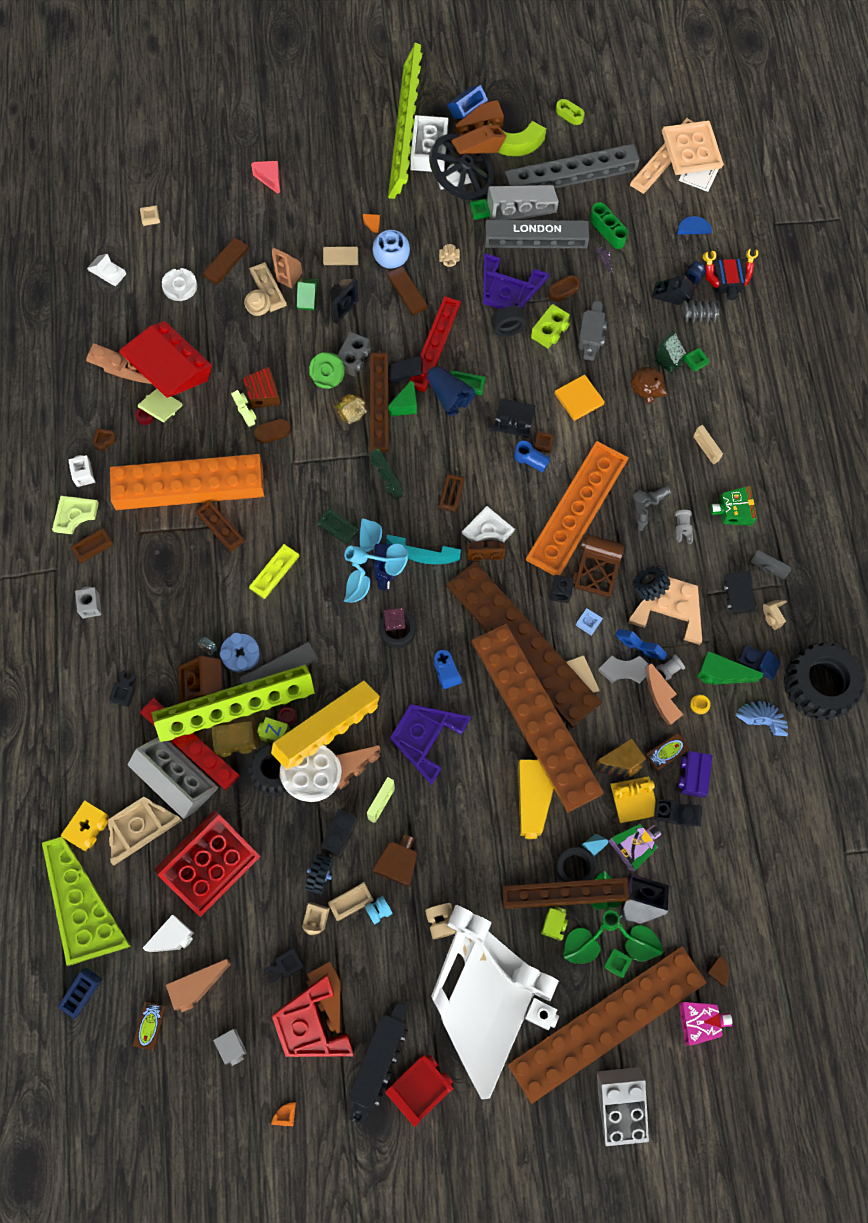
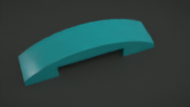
M387 535L386 538L388 547L393 544L405 546L408 550L407 559L425 564H448L459 561L461 557L460 549L443 546L440 553L406 546V538Z

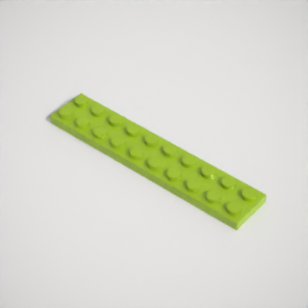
M414 43L403 66L388 198L395 199L397 194L401 193L403 184H406L408 180L406 171L410 164L408 157L412 147L409 145L413 137L411 129L414 126L415 119H413V115L416 111L414 102L418 95V92H416L419 84L417 76L420 73L421 66H419L422 58V53L420 52L421 45L418 43Z

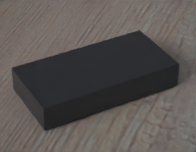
M421 356L388 365V380L390 383L423 374V359Z

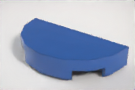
M692 216L682 220L677 234H711L712 228L705 219Z

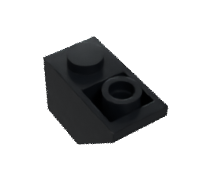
M681 275L656 282L652 297L657 300L680 305L683 300L689 302V300L693 299L696 287L686 275Z

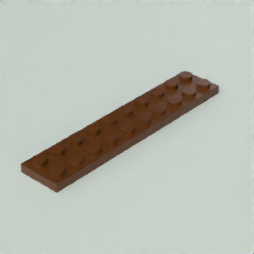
M476 562L446 584L450 592L487 633L507 624L555 709L571 728L575 727L602 704L601 700Z

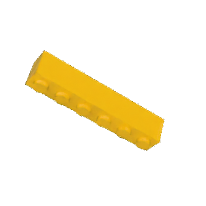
M362 681L273 742L271 754L287 770L292 766H298L305 757L314 755L319 747L329 744L336 735L345 733L350 725L359 723L364 715L373 713L378 707L377 704L380 696L365 681Z

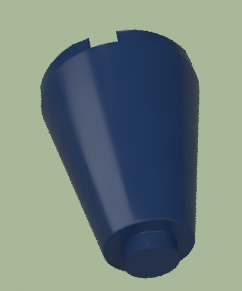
M434 366L428 371L427 379L449 416L458 414L460 407L465 409L473 400L475 390L440 366Z

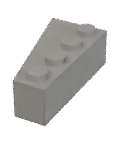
M553 185L488 187L487 204L490 210V220H521L557 213L559 201Z

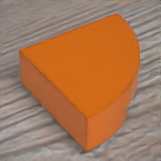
M363 214L364 224L372 232L379 233L380 215Z
M296 1102L287 1103L279 1108L273 1116L271 1125L294 1126Z

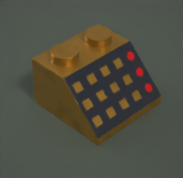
M630 739L600 758L593 769L595 772L623 778L626 775L631 777L640 771L639 769L643 767L642 763L646 758L633 739Z

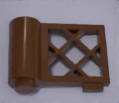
M588 535L587 538L583 537L581 548L584 551L578 573L574 572L573 575L574 588L611 598L625 544ZM586 558L594 559L597 566L588 570L584 564ZM607 563L615 565L614 571L606 575L602 566ZM599 568L604 577L595 582L590 573ZM588 575L592 581V584L588 586L579 585L580 578ZM606 579L610 586L608 592L600 590L597 584Z

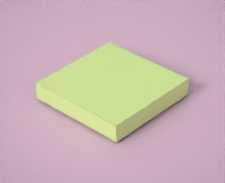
M387 777L367 811L368 820L373 823L377 821L395 790L394 780Z

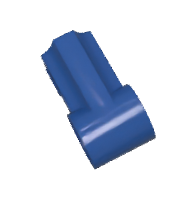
M520 441L514 452V458L517 462L526 463L542 473L551 460L548 456L532 448V445L527 441ZM520 450H524V451H526L527 453H526V454H522V453H520L519 451H520Z

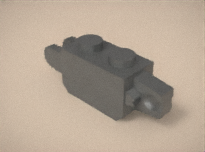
M594 301L591 311L587 310L583 314L578 347L583 350V359L594 361L596 352L598 353L600 346L604 345L605 336L602 335V332L606 331L607 320H604L605 313H602L603 304L600 301Z

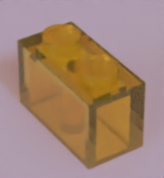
M252 721L211 727L214 751L217 755L220 754L221 757L230 756L232 752L239 751L242 754L250 753L252 749H256Z

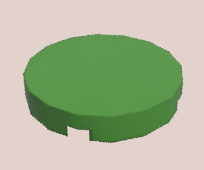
M322 352L311 360L309 374L317 386L330 389L338 386L343 380L345 367L342 360L336 354Z

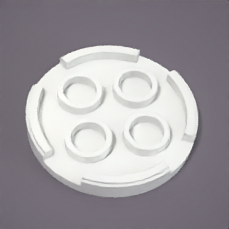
M325 745L319 747L314 755L305 757L296 767L292 766L287 770L282 764L280 766V779L287 792L299 800L308 802L320 801L330 796L338 787L342 773L338 757L326 748Z

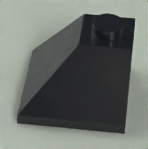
M343 279L338 284H335L330 291L335 324L359 301L356 279Z
M629 873L630 901H622L620 918L641 924L666 915L668 912L669 885Z

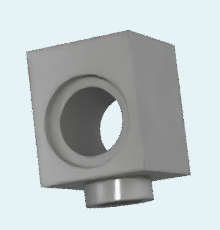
M83 587L81 590L75 591L77 612L82 619L102 615L100 597L95 587ZM92 598L90 603L84 604L87 599Z
M232 1029L213 1040L224 1064L231 1063L234 1066L244 1060L243 1055L247 1051L236 1029Z

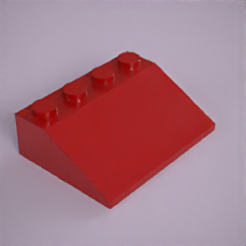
M166 321L151 325L119 351L166 398L207 382L212 365Z
M214 810L154 870L201 917L261 856Z

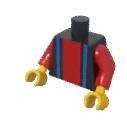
M750 249L746 252L747 262L746 259L714 260L716 258L715 251H711V258L709 259L708 252H705L703 259L707 262L705 265L706 280L716 289L717 293H727L729 300L738 298V293L742 292L743 287L749 283L755 264L753 259L758 256V250H755L753 257L750 256Z

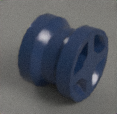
M698 261L692 262L690 269H687L685 272L686 277L693 284L699 283L701 276H704L706 273L705 266Z

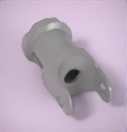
M678 510L675 512L677 517L676 541L681 542L682 534L687 537V543L691 544L693 541V528L690 525L692 512L690 510Z
M674 654L671 660L665 664H660L656 669L661 670L664 674V679L668 681L674 673L680 669L684 670L685 666L678 656Z

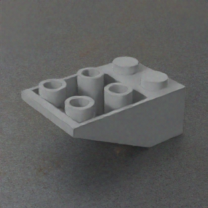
M640 1067L597 1071L598 1095L605 1146L649 1142L646 1083Z

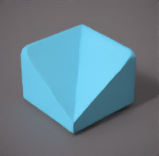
M594 834L581 847L594 857L609 841L598 834Z

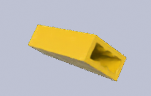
M520 760L518 763L520 836H525V839H537V836H540L543 832L554 788L538 760Z

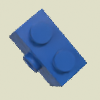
M477 85L465 90L450 101L447 106L454 119L465 118L481 104L487 102L488 99L482 86Z

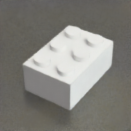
M415 115L411 149V170L432 172L429 164V152L439 137L448 134V118ZM441 145L437 153L446 155V147ZM437 159L440 170L444 171L445 161Z

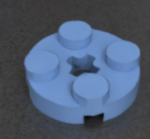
M234 633L222 644L220 657L226 668L240 673L241 671H249L256 666L260 658V652L256 641L251 636ZM244 649L243 652L245 653V655H240L239 657H236V651Z

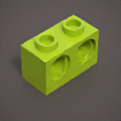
M552 304L532 328L531 338L549 349L552 344L557 343L561 332H565L568 329L570 314Z

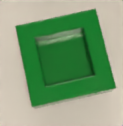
M486 199L470 202L469 207L473 220L490 217V210Z
M700 348L688 353L684 357L685 362L693 372L708 365L710 361Z
M613 948L603 968L623 978L632 959Z

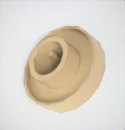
M254 290L246 296L244 304L250 314L260 316L269 310L271 300L265 291Z

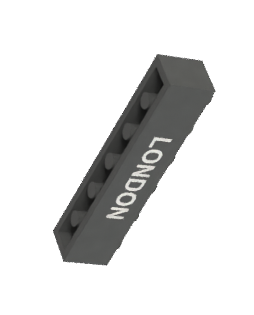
M492 219L485 222V248L587 249L588 221Z

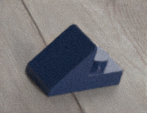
M747 645L743 648L737 662L764 673L763 676L770 680L774 679L780 662L770 650L767 649L765 653H762Z

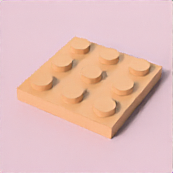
M710 121L663 127L662 134L675 175L720 169L724 165Z

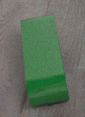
M595 203L591 209L590 222L613 248H623L628 237L627 228L604 203Z

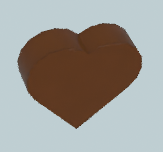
M96 428L93 438L95 449L103 451L108 446L113 445L117 440L116 435L111 430Z

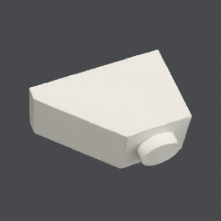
M172 915L143 949L148 952L180 950L182 947L186 948L193 939L191 936L194 932L176 916Z

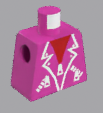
M689 1002L679 1003L685 1045H695L722 1037L721 1027L732 1026L731 1014H719L717 1005Z

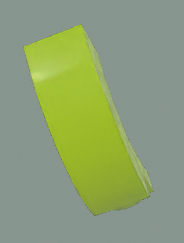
M532 121L520 133L512 134L503 131L507 137L498 153L506 156H523L535 151L545 140L546 128Z

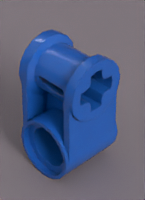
M447 650L438 651L434 657V666L442 689L461 684L462 680L451 654ZM440 658L446 660V663L443 664L442 661L439 662Z

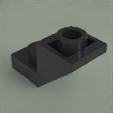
M656 799L654 820L681 826L701 827V805L680 804L676 800Z

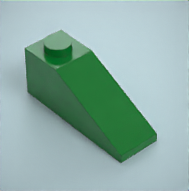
M708 651L702 660L697 678H700L703 683L714 685L758 682L764 673Z

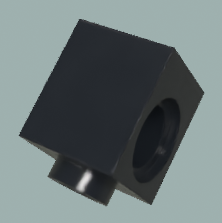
M555 575L552 582L550 600L569 603L574 578Z

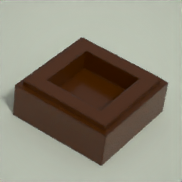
M537 431L533 448L540 452L551 453L554 434Z

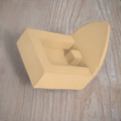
M774 600L763 604L766 621L774 630L781 628L786 622L778 608L785 604L786 600Z
M311 902L308 903L302 925L303 930L309 935H316L324 931L330 908Z

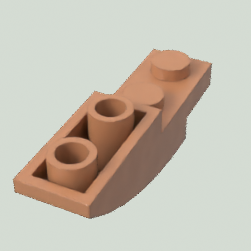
M93 343L86 358L87 362L104 368V371L137 382L152 384L122 354Z

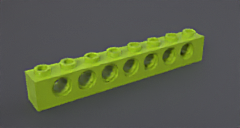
M302 665L151 713L159 740L163 742L173 740L175 737L185 734H192L204 728H211L223 722H230L235 718L249 716L254 712L268 710L276 705L287 704L295 699L306 698L315 692L310 672L306 665Z

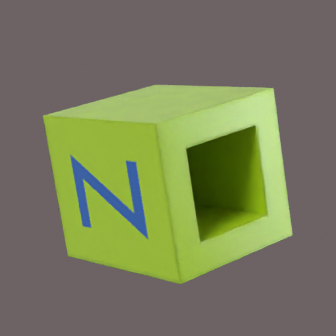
M266 717L264 722L259 724L257 733H259L262 741L273 744V742L288 733L290 728L286 723Z

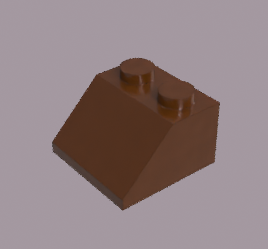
M200 656L178 666L180 703L223 690L221 659Z

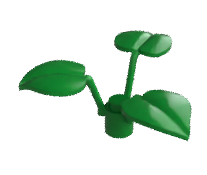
M603 871L595 880L612 878ZM622 901L591 903L596 910L605 908L606 912L603 915L600 929L593 937L590 931L584 928H577L571 931L565 942L563 956L566 960L577 964L592 962L601 951L600 945L595 940L604 929L614 931L619 928L624 936L628 938L625 944L626 952L636 961H647L663 953V948L655 933L645 926H634L631 929L630 935L622 927L623 925L619 923V914L611 910L619 907Z

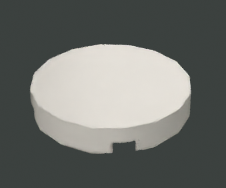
M173 269L163 277L162 288L168 298L174 301H183L192 297L196 292L197 282L195 275L187 269Z

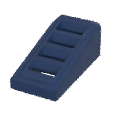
M87 968L81 970L58 1008L73 1019H76L103 979ZM80 985L86 989L87 993L78 988V986ZM75 993L76 995L81 997L82 1000L80 1001L79 999L74 997L73 994ZM68 1001H71L72 1003H74V1004L77 1005L78 1007L75 1009L74 1007H72L71 1005H69L67 1002H68Z

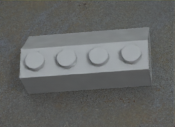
M159 737L138 747L128 763V766L183 819L196 812L218 789L170 741L160 742Z

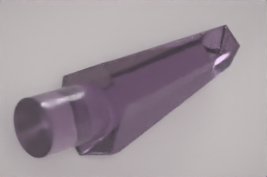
M599 246L596 252L600 255L599 258L607 271L610 272L612 270L609 250H604Z

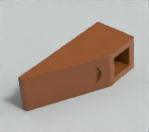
M498 100L483 103L456 124L455 134L464 135L489 124L499 125L500 128L503 127L504 115Z
M484 125L453 139L451 142L459 154L498 153L507 136L499 125Z
M328 962L307 974L309 980L306 982L309 987L328 973L334 996L317 1001L321 1012L326 1011L329 1017L326 1022L331 1032L335 1030L338 1034L341 1032V981L332 963Z

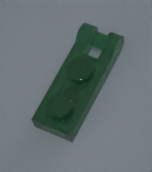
M379 449L372 450L371 463L374 467H378L379 470L377 471L381 480L385 479L389 494H393L396 500L403 497L402 487Z

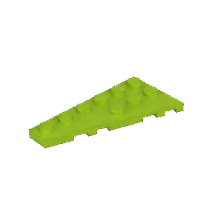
M60 837L43 842L42 846L66 964L70 966L131 947L65 838Z

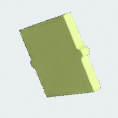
M156 389L150 395H146V398L138 404V407L165 422L170 416L175 415V412L182 407V403L173 397L166 398Z

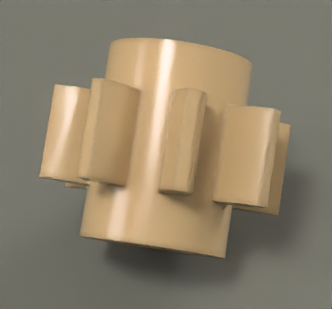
M447 244L443 246V250H439V261L443 262L445 266L451 267L456 264V261H460V250L456 249L454 245Z

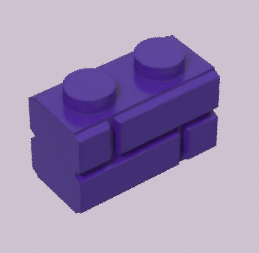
M688 751L685 756H682L680 767L684 768L683 776L680 775L678 780L681 794L705 798L708 795L712 755Z

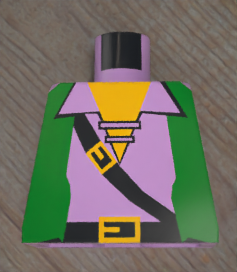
M639 824L612 837L609 843L631 873H633L658 848L653 840L658 838L661 833L655 825L645 830Z

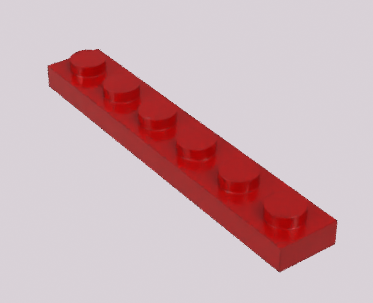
M444 296L420 355L423 359V374L411 377L410 381L414 382L415 389L426 392L429 385L427 379L428 371L432 367H436L461 306V301Z
M153 698L140 713L154 725L151 712L164 709V707ZM193 733L170 740L225 791L240 777L237 772Z

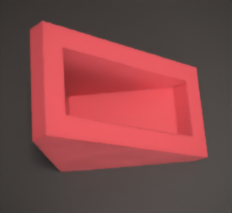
M278 161L253 162L251 164L253 176L278 194L280 192Z

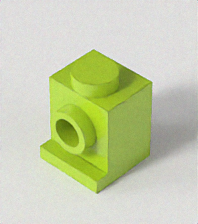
M554 906V909L550 908L547 912L541 934L559 941L563 940L564 935H561L560 932H564L568 920L565 919L566 910Z

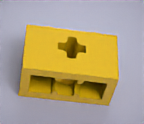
M84 801L61 834V837L86 851L95 844L99 831L104 830L107 826L109 816ZM86 824L90 826L88 830L84 828Z

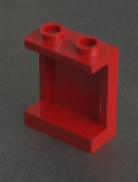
M423 1054L385 1091L414 1127L453 1090L451 1086L453 1081L445 1072L442 1075L436 1069L439 1064L431 1055L426 1057Z

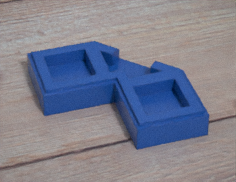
M618 629L615 634L625 646L631 649L636 647L638 650H642V655L648 658L665 660L667 653L658 644L643 642L633 631Z

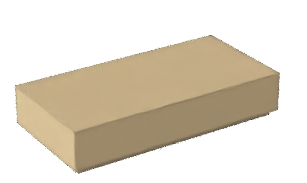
M324 247L323 263L324 265H358V247Z
M701 425L696 429L693 437L714 465L719 462L723 453L705 427Z
M584 655L566 662L593 693L599 692V688Z
M363 882L329 901L328 904L338 922L365 905L374 902L366 884Z

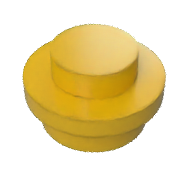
M696 695L692 698L690 706L695 713L705 714L710 709V701L704 695Z

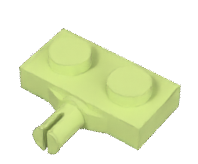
M238 390L231 393L238 411L242 414L248 427L254 426V420L257 418L252 409L248 410L246 406L248 401L244 393L240 394Z

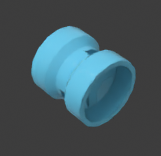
M383 896L377 898L375 903H369L364 906L374 925L380 922L382 917H388L392 914Z

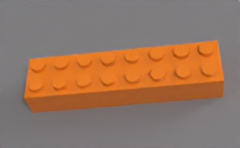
M260 454L110 467L111 502L116 510L202 503L209 500L213 502L264 497Z

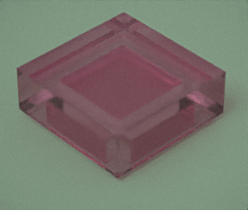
M403 608L384 610L386 631L405 629Z

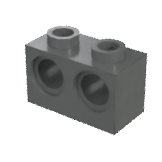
M349 332L337 355L344 364L346 374L355 377L358 371L362 370L365 357H369L371 353L370 341L368 338Z

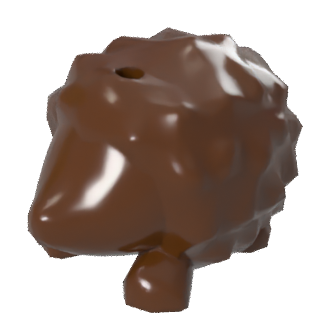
M642 366L632 374L630 382L633 392L640 395L641 398H645L646 403L654 402V397H664L667 395L663 374L659 370Z

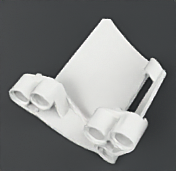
M455 905L447 926L456 930V934L431 997L480 1098L489 1099L533 996L536 995L551 1001L559 981L529 966L488 931L491 925L490 921L473 914L461 906ZM464 944L467 950L466 956L463 951ZM483 952L484 956H486V961H480ZM459 953L462 955L465 965L448 1001L442 987Z

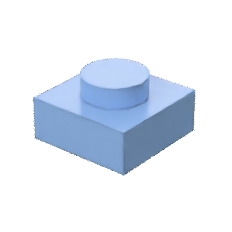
M586 608L577 621L576 626L592 636L603 618Z

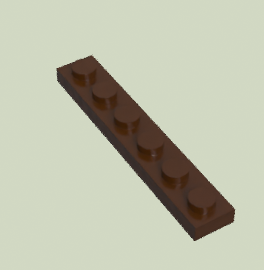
M370 353V453H389L388 353Z
M628 878L503 886V907L505 909L630 901Z

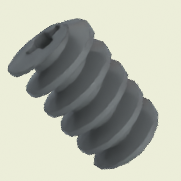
M686 300L682 301L681 317L685 319V323H688L689 318H691L692 323H695L696 318H698L699 323H702L703 318H705L706 323H709L710 318H712L713 323H716L719 316V301L716 304L714 300L710 301L709 304L707 300H704L702 304L700 300H697L695 304L693 300H689L688 304Z

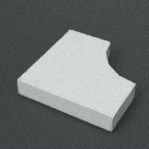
M486 506L462 531V534L470 541L501 540V542H505L515 529Z

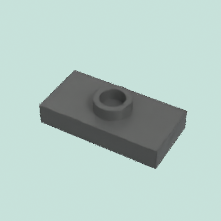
M757 550L750 561L762 568L766 573L774 574L783 580L792 569L789 565L760 550Z

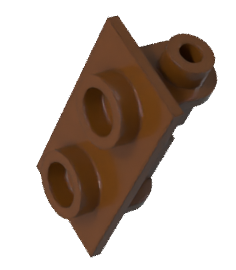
M501 540L487 541L488 547H484V541H471V543H467V560L505 559V542H501Z

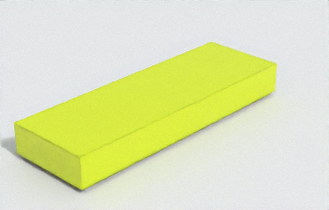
M283 544L249 588L265 599L299 558V554Z

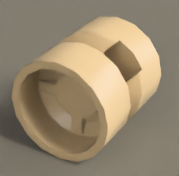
M451 903L425 910L428 922L432 923L430 931L433 940L456 934V930L447 926L453 912ZM444 917L445 921L439 922L438 918Z

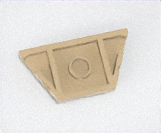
M142 797L108 819L110 830L109 843L112 857L110 860L112 865H116L181 822V818L149 799Z

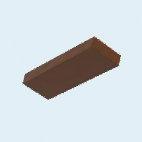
M234 237L203 272V277L218 285L249 250L248 245Z
M403 266L387 273V277L412 316L428 308L427 303Z
M210 500L195 511L196 515L230 553L245 542V539Z

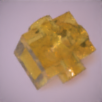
M352 394L344 396L341 402L334 406L341 420L348 424L359 421L363 417L362 415L367 412L364 408L365 403L363 399Z

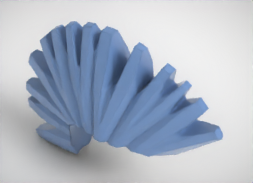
M757 701V706L754 702H751V707L745 704L739 708V713H736L738 718L749 725L764 724L770 726L769 728L773 735L788 736V733L783 730L788 728L786 725L787 721L780 720V718L784 717L783 713L776 714L779 709H774V705L770 707V703L766 707L765 701L763 703Z

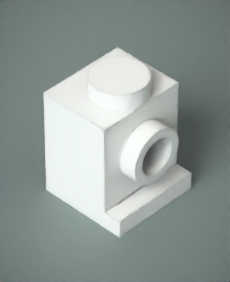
M87 455L68 459L72 480L77 487L95 483L91 462Z
M533 998L524 1019L549 1030L550 1026L555 1027L559 1015L556 1014L557 1009ZM541 1011H546V1019L540 1018Z

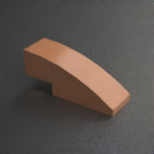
M650 663L645 666L650 694L667 725H671L683 715L671 700L676 693L654 665Z

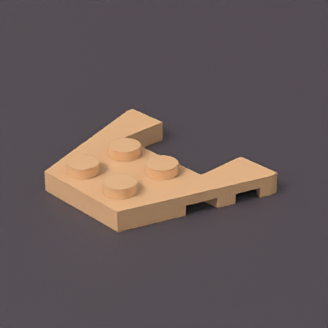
M668 577L671 583L669 590H665L666 593L664 595L660 594V598L655 597L653 601L651 599L649 601L644 599L628 621L630 624L645 628L650 610L684 620L688 624L683 640L700 645L702 643L698 586Z

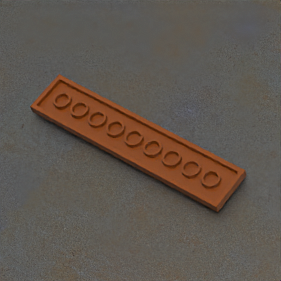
M507 624L473 639L472 644L567 813L604 794L602 788Z
M681 946L507 1065L532 1104L706 984V981Z

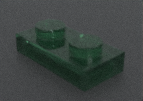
M330 508L318 520L320 527L346 545L359 532L358 528Z

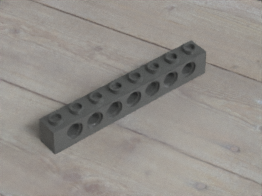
M634 144L622 145L616 148H608L602 151L505 171L504 184L505 186L553 185L555 189L637 171L639 157Z

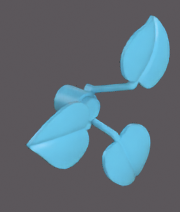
M362 519L360 547L348 546L345 550V559L353 562L352 566L358 570L352 572L348 578L344 602H357L368 593L370 578L365 576V570L358 565L365 563L367 558L386 561L385 571L392 576L401 573L407 563L408 550L401 544L391 545L387 549V558L366 553L373 550L374 546L379 544L381 540L382 528L377 522Z

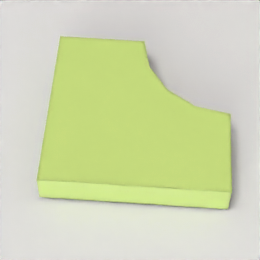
M60 496L52 530L57 533L73 534L75 528L80 523L86 520H95L99 502L92 499Z

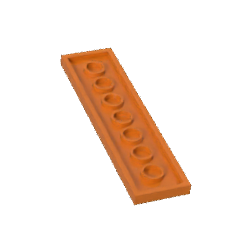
M598 441L595 442L526 557V561L554 576L562 574L629 457Z

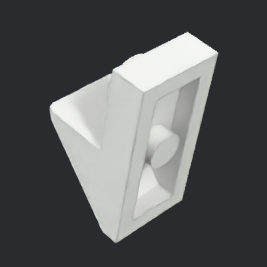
M108 254L97 256L87 268L90 272L114 286L126 275L124 269L110 261Z

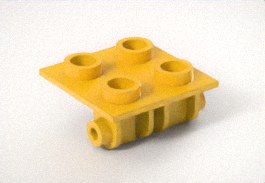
M649 776L611 784L620 823L654 817L656 800L653 789L655 785Z

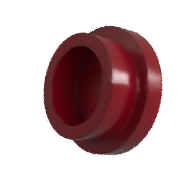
M284 707L278 712L277 719L279 722L292 726L297 721V713L291 707Z

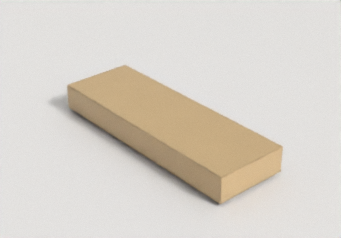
M266 262L249 268L259 290L265 291L270 297V312L287 306Z

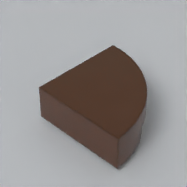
M718 956L707 971V974L725 987L729 979V969L725 960Z

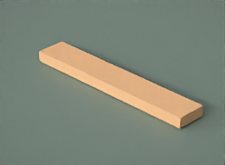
M686 118V119L683 121L682 124L695 123V122H693V121H691L690 119ZM666 143L663 144L631 181L630 186L644 194L668 167L671 159Z

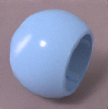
M386 230L375 238L372 251L375 260L381 266L394 269L402 266L407 261L410 254L409 241L401 232Z

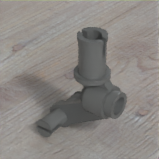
M663 485L658 490L649 493L639 490L634 494L633 499L637 513L638 530H645V526L648 524L649 512L646 507L650 504L657 505L659 501L670 496L671 491L668 486Z

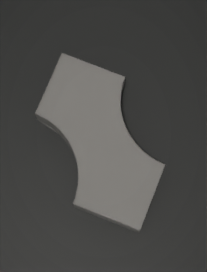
M611 656L598 671L611 683L626 678L640 684L646 678L645 666L648 663L640 656L630 661H622Z

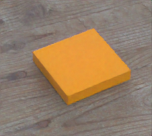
M586 375L555 390L554 393L574 421L601 407L605 402Z

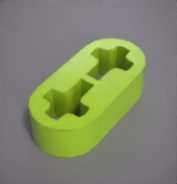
M561 99L557 102L556 113L560 117L574 125H580L583 122L584 110L566 99Z

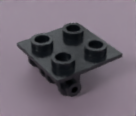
M501 398L493 430L529 438L536 405Z

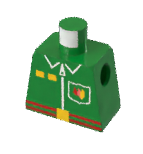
M751 486L722 493L717 504H710L711 515L721 514L723 524L753 526L757 519Z

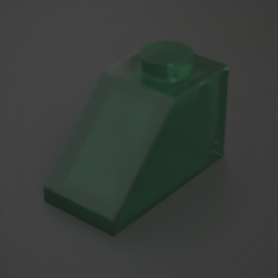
M674 331L661 342L655 358V362L670 373L682 367L686 354Z

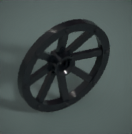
M446 134L439 137L429 152L430 168L439 184L452 195L464 200H477L485 196L488 192V187H491L494 181L493 167L486 153H476L475 157H471L469 154H459L451 144V141L462 135ZM444 145L454 156L437 153L438 148ZM437 159L452 162L454 166L442 172ZM481 162L485 172H483L473 163ZM456 171L460 173L458 187L454 186L446 178ZM473 172L486 181L483 189H480ZM466 174H468L475 192L463 190Z

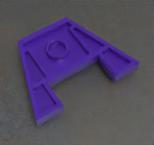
M484 253L483 304L498 309L508 306L522 308L547 281L550 274L533 269L528 282L497 273L500 258Z
M410 704L390 740L432 786L442 767L425 757L444 726L462 735L471 717Z

